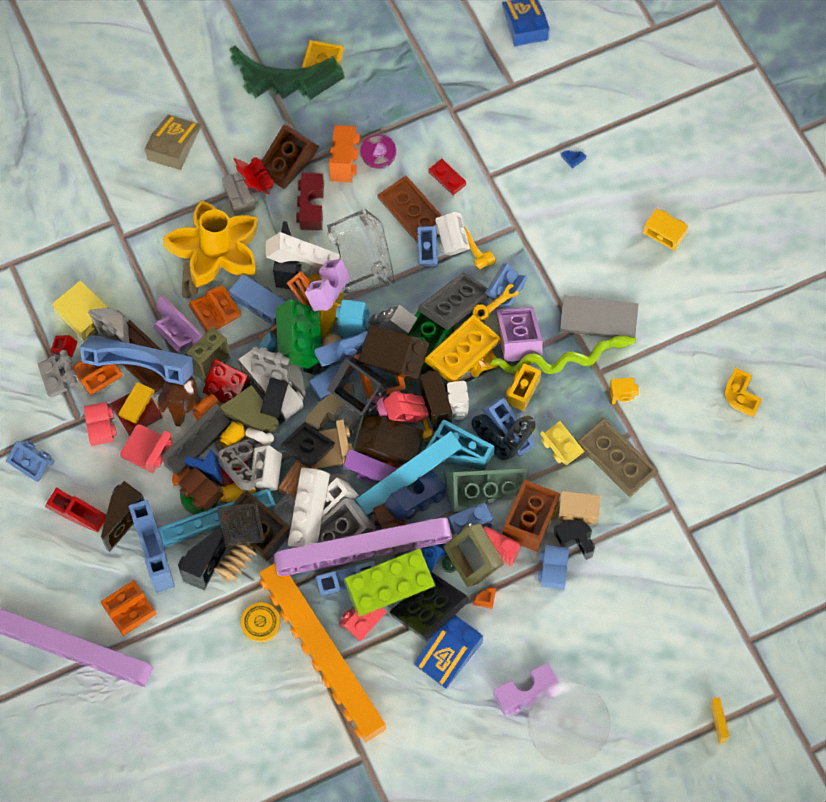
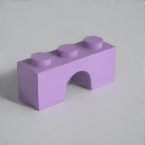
M342 259L326 261L319 270L322 280L311 282L306 289L305 294L314 311L330 309L350 279Z
M549 663L530 671L529 677L533 687L528 691L518 690L513 681L494 689L493 695L504 716L508 714L513 716L519 713L522 707L526 705L531 707L537 704L540 698L544 696L549 698L557 693L560 683Z

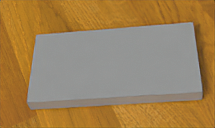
M564 295L560 332L604 337H635L639 304Z

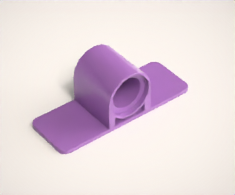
M353 450L348 451L344 462L345 468L357 472V478L367 483H372L375 480L380 482L397 470L393 466Z

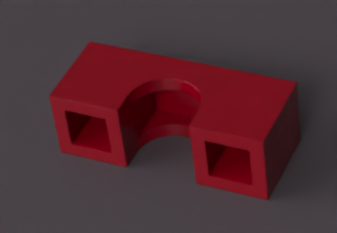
M301 173V180H298V191H301V195L297 196V207H300V212H296V223H300V230H323L322 205H313L310 202L316 198H324V174Z

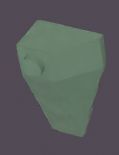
M527 468L445 471L446 492L452 510L454 512L464 511L477 507V505L484 502L485 504H490L497 499L518 492L523 481L527 480Z

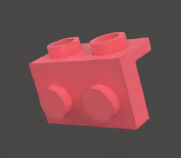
M353 606L342 614L341 621L338 624L341 627H345L358 641H362L387 611L384 608H380L358 617Z

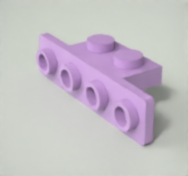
M163 295L159 297L156 310L164 318L155 322L154 328L177 352L191 345L193 346L203 335Z

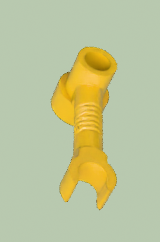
M464 227L470 250L476 258L474 264L477 269L481 270L486 266L490 267L495 264L496 260L491 251L488 250L482 254L467 228Z
M510 284L506 287L503 294L489 305L484 306L480 304L475 306L473 315L480 321H486L489 318L490 312L507 299L516 297L519 292L515 291L513 294H510V289L514 287L513 284Z

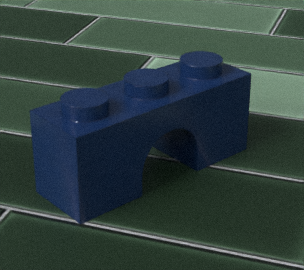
M430 471L418 478L412 489L416 494L411 493L403 486L390 494L385 506L399 522L406 518L409 520L418 511H425L432 503H439L444 498L443 494L447 486L433 471Z

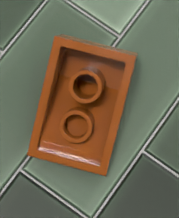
M524 480L503 526L502 534L521 543V546L538 552L561 494Z

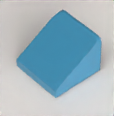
M268 330L258 346L259 348H266L269 352L273 353L277 348V338Z

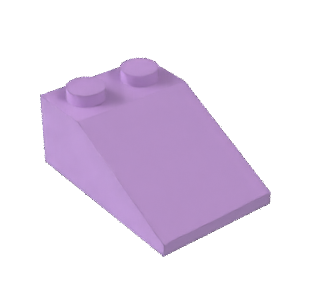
M534 307L496 310L499 336L502 338L500 343L504 360L506 362L520 361L524 356L532 353L542 357L543 340Z

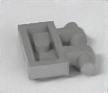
M253 347L252 372L284 382L289 380L290 358L284 357V354L279 352L277 354L269 352L268 349L263 347Z
M66 350L59 352L61 357L59 361L55 356H52L38 363L47 395L50 398L67 391L66 383L68 382L70 386L77 385V374L72 368V359L68 356ZM62 368H64L66 372L64 375L61 371Z

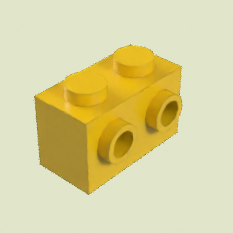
M656 208L645 223L643 234L675 251L686 236L688 226L682 220H677L666 211Z
M523 364L520 371L517 370L513 379L514 383L508 387L505 394L508 405L523 412L525 411L540 382V370L527 364Z

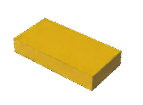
M137 382L118 413L119 416L136 424L153 396L154 389Z
M719 697L712 698L710 707L719 743H725L729 738V732L721 699Z

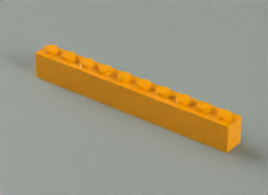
M275 563L260 571L261 579L259 582L262 588L269 590L271 602L274 606L278 605L281 609L279 614L283 621L290 623V631L295 639L299 638L302 642L300 647L304 654H309L313 659L310 661L316 672L320 670L323 675L321 678L326 688L330 687L334 692L332 694L334 701L337 705L341 704L344 708L342 713L348 722L352 721L355 725L353 730L359 739L363 738L366 743L385 731V722L291 576L278 575Z

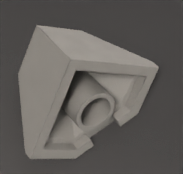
M110 308L91 309L88 311L101 336L129 343L128 325L122 312L114 311Z

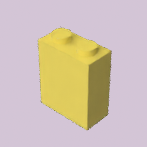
M81 280L52 303L55 313L84 341L97 331L88 311L91 309L108 308Z

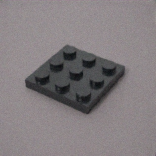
M433 572L430 574L435 584L434 587L401 600L389 611L394 619L426 642L470 601L466 594Z

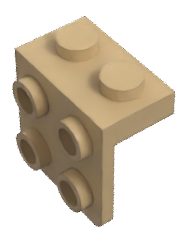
M344 420L336 421V429L318 431L335 442L334 447L315 464L319 469L344 465L348 451L353 450L352 443L348 444L347 438L350 437L349 426L344 425Z

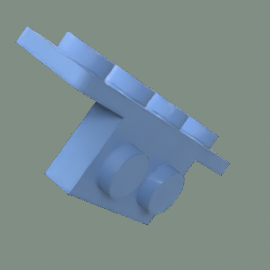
M368 331L317 348L314 354L322 366L359 354L362 351Z

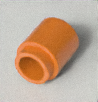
M210 394L193 407L194 412L192 414L199 420L215 404L221 406V403L213 394Z

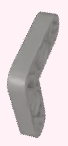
M252 438L218 452L219 465L240 489L246 491L255 488L256 476L244 461L253 458L255 448L266 446ZM240 450H247L248 452H246V453H241V452H239V451H240ZM233 468H241L242 470H240V471H233L232 469H233Z

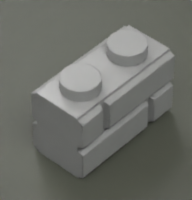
M239 172L222 178L223 187L236 216L255 210V202H257L255 192L250 191L244 182V176Z

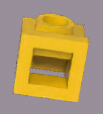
M634 377L611 379L610 395L612 404H616V400L627 402L639 395L638 384H635Z

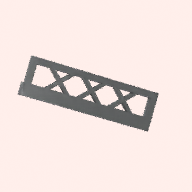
M218 404L210 408L162 455L164 466L177 476L187 468V465L184 463L187 456L192 458L199 457L231 424V421L221 414Z

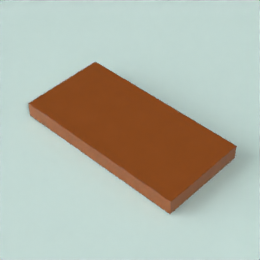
M404 176L377 195L380 202L417 244V228L435 226V219L442 216L407 176Z

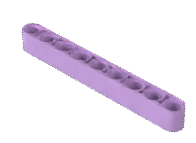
M438 518L276 552L274 559L277 574L287 576L443 544L452 540L448 519Z
M0 609L1 635L142 687L146 686L154 668L150 664Z

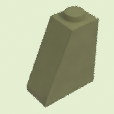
M252 385L220 406L224 416L235 422H240L246 428L274 434L278 427H280L276 417L260 413L263 400Z

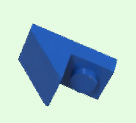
M212 450L208 452L204 460L199 457L192 458L190 456H187L184 463L190 470L196 467L207 478L219 483L223 482L218 457Z

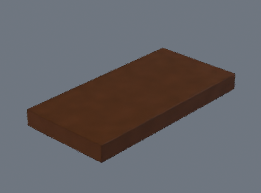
M131 320L126 322L129 331V343L162 350ZM122 364L140 383L154 389V394L163 387L164 378L157 372L142 366Z

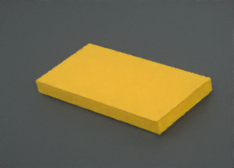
M472 315L431 352L424 362L435 371L438 370L439 374L448 382H458L502 338Z

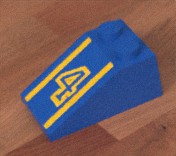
M509 0L502 2L514 47L549 39V25L545 12L538 0Z
M454 615L433 635L414 665L447 689L482 645L483 635Z

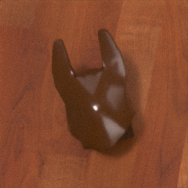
M191 376L183 385L164 380L162 392L158 396V409L160 412H165L168 407L174 424L177 427L182 425L186 413L190 412L195 405L197 396L195 379Z

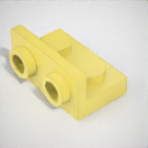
M561 421L548 431L540 433L543 437L541 442L547 449L552 448L555 452L552 456L559 464L563 462L567 466L584 452Z

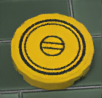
M258 602L244 610L240 625L248 639L266 642L277 635L281 619L278 611L272 605Z

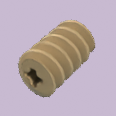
M238 539L239 542L233 544L235 549H229L230 555L226 554L224 556L225 561L219 562L220 567L214 568V571L227 582H230V579L237 581L235 573L242 575L239 568L246 569L247 566L244 562H252L249 555L257 556L253 548L249 544L243 543L242 539Z

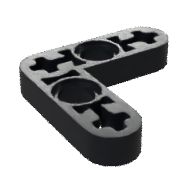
M486 414L473 417L471 422L474 431L482 440L494 446V452L501 460L513 458L536 428L535 420L528 415L517 419L506 435ZM491 432L496 435V442L492 441ZM514 433L518 435V443L513 440Z

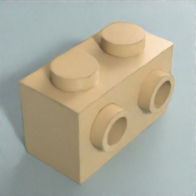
M561 491L558 520L563 522L579 520L588 526L598 524L601 495Z

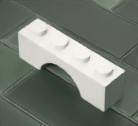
M281 232L266 240V258L280 263L287 261L305 262L310 265L311 274L314 272L320 276L319 270L326 261L339 259V254Z

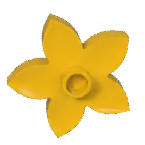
M201 200L193 213V228L184 227L171 231L163 237V246L177 257L190 259L191 280L196 288L214 280L220 268H224L229 273L235 275H255V258L252 251L246 245L256 235L258 217L243 215L229 219L226 213Z

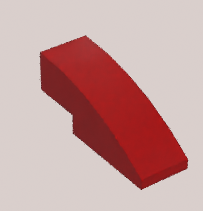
M57 487L45 505L46 508L97 533L106 518L105 513L76 496H70Z

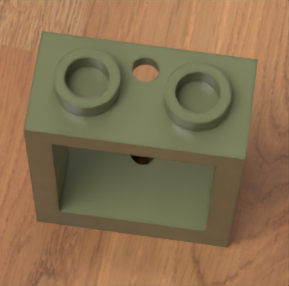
M214 327L186 352L187 356L193 358L194 375L204 383H206L215 358L224 363L231 358L227 338Z
M470 523L461 529L462 532L453 535L452 540L443 547L467 588L479 584L505 564L481 524L472 526ZM469 536L486 562L485 565L475 572L458 546Z

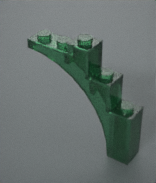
M236 45L229 49L232 55L230 56L232 63L240 67L239 71L244 81L243 88L248 95L251 93L254 98L271 89L282 100L296 90H299L302 96L306 95L311 100L345 78L343 68L333 56L321 63L305 68L278 69L253 61L243 54Z

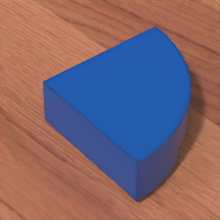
M567 150L561 153V157L572 169L586 159V155L580 151Z

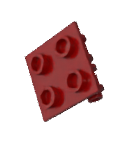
M254 157L251 159V163L248 164L233 158L236 163V169L245 178V184L249 188H254L258 192L269 195L268 190L274 187V181L268 171H266L262 161Z
M215 358L202 392L207 395L213 394L220 402L225 404L242 392L244 384L247 385L250 378H248L247 374Z

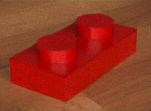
M442 158L428 169V173L453 196L466 186L467 181Z

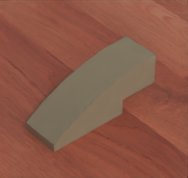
M349 383L343 387L345 391L353 396L355 392L354 384ZM330 393L312 409L306 417L305 423L315 430L321 431L328 419L333 422L337 421L346 404Z

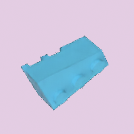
M342 299L341 306L337 307L338 334H341L342 339L367 330L370 310H368L365 302Z
M443 419L426 448L452 431L462 445V448L442 462L486 469L495 454L494 446Z

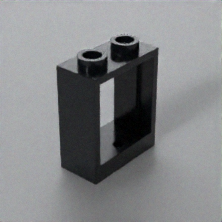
M347 357L338 369L327 391L361 416H366L375 412L378 407L377 402L386 394V387L389 382L363 363L358 362L355 357ZM354 369H357L378 385L366 405L343 389Z

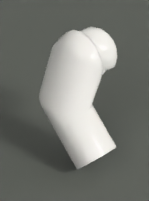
M247 428L245 432L247 437L255 439L262 445L267 446L274 441V436L271 433H264L253 428Z

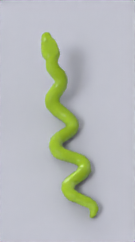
M615 336L606 341L602 340L594 346L588 356L569 351L563 353L553 364L546 363L540 355L534 353L524 356L515 366H511L501 358H494L489 364L490 366L499 365L506 373L516 374L517 370L520 371L523 364L536 363L544 373L555 374L560 372L569 361L589 367L597 362L603 351L609 350L612 347L620 349L635 344L636 338Z

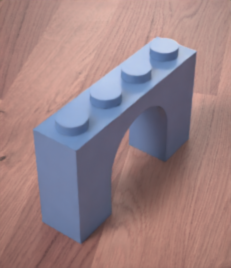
M145 500L129 505L131 516L145 554L147 570L156 593L174 588L173 577L149 501Z

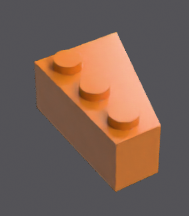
M334 125L333 145L330 151L332 155L331 159H329L331 181L352 182L353 176H356L357 165H354V160H358L356 144H359L360 133L356 132V126Z

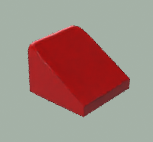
M70 335L55 336L50 353L60 355V351L66 350L68 356L73 357L78 342Z

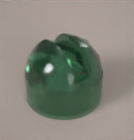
M449 556L445 557L442 561L443 570L447 573L455 572V566L446 562L447 560L452 562Z

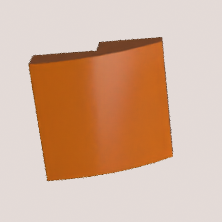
M223 285L208 290L205 296L189 302L190 309L206 333L212 327L218 330L241 316L240 310Z
M80 361L72 366L73 370L76 371L78 380L90 396L123 377L116 364L96 366Z
M134 580L100 601L122 636L157 614Z

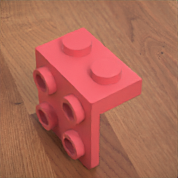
M138 424L120 452V456L154 473L156 468H159L163 462L162 455L173 445L172 434L164 431L160 435Z

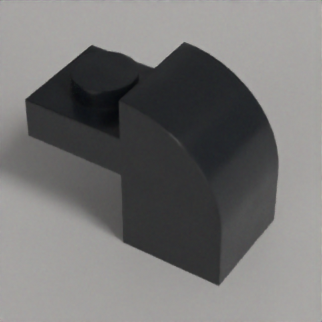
M569 520L555 526L554 535L561 547L568 548L577 544L585 560L593 557L595 545L591 539H588L591 537L592 529L586 523L579 520Z

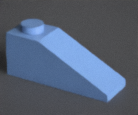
M496 398L482 408L484 414L496 424L504 435L508 433L518 419L504 398ZM514 433L513 440L518 443V435ZM530 437L516 453L518 456L523 455L535 446Z

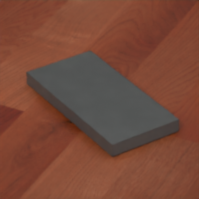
M463 272L418 306V311L448 330L472 312L475 306L482 304L490 297L485 293L487 287Z

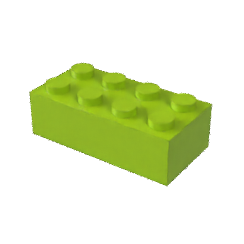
M420 548L343 580L358 617L435 586Z

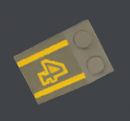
M167 115L151 134L145 147L147 160L181 170L199 133L201 124Z

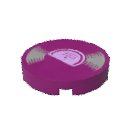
M372 135L361 144V158L371 168L380 169L386 165L389 166L396 158L395 143L385 135Z

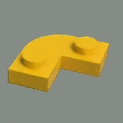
M735 367L725 388L726 401L732 408L754 418L762 399L746 392L753 375Z

